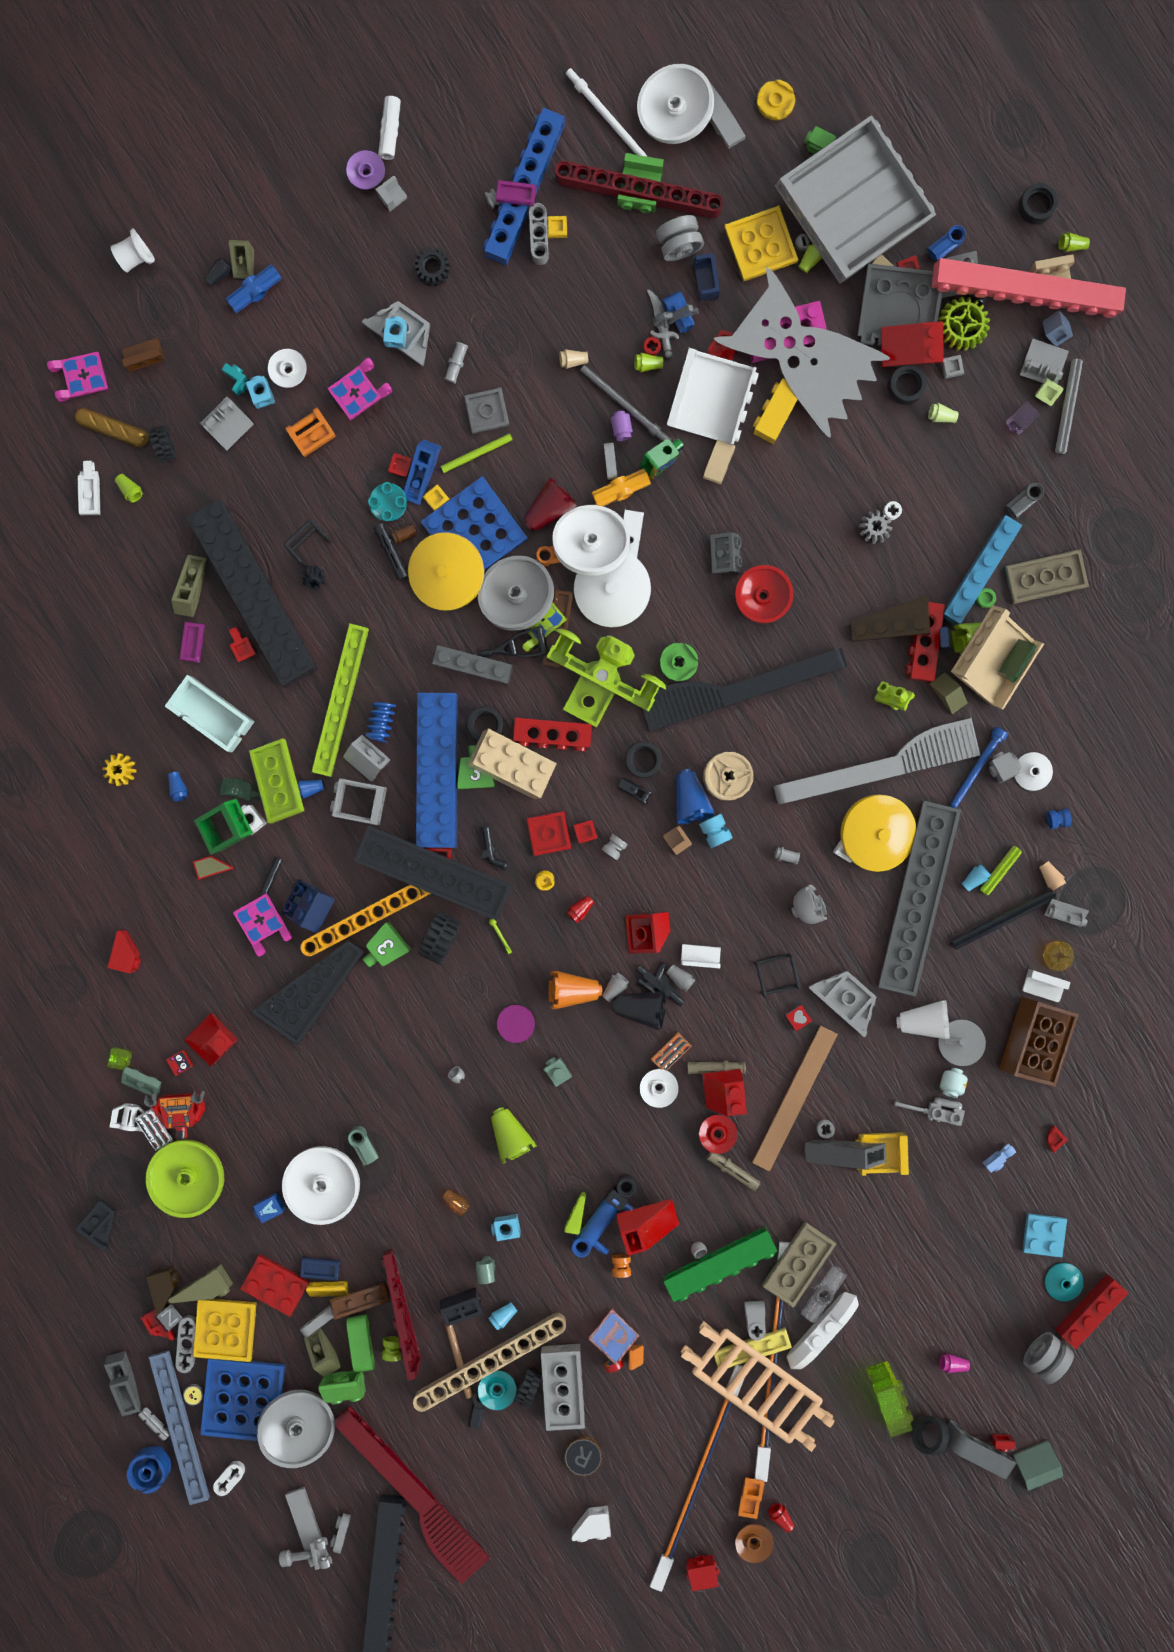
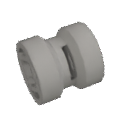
M612 834L609 838V843L604 845L602 850L617 860L620 857L621 850L625 849L628 844Z

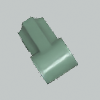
M362 1126L353 1127L349 1133L348 1141L354 1147L363 1165H368L378 1159L379 1156L367 1136L366 1129ZM358 1132L362 1135L363 1138L361 1140L354 1139L353 1134Z
M483 1256L481 1261L475 1263L477 1283H493L495 1281V1260L491 1259L490 1256Z

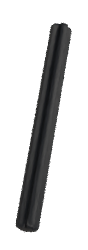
M1048 890L952 939L951 944L954 949H959L1049 903L1051 899L1057 898L1053 890Z

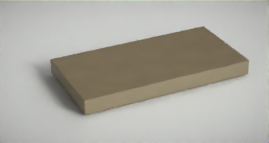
M1081 549L1004 567L1012 604L1089 587Z
M804 1221L762 1283V1286L794 1308L837 1243Z

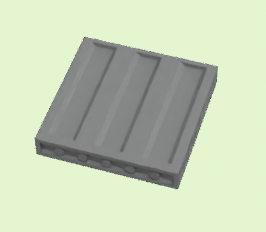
M872 115L784 175L775 184L776 189L840 284L929 222L936 215L933 205L928 202L922 188L916 184L911 171L905 167L901 156L896 153L890 139L884 135L879 122Z

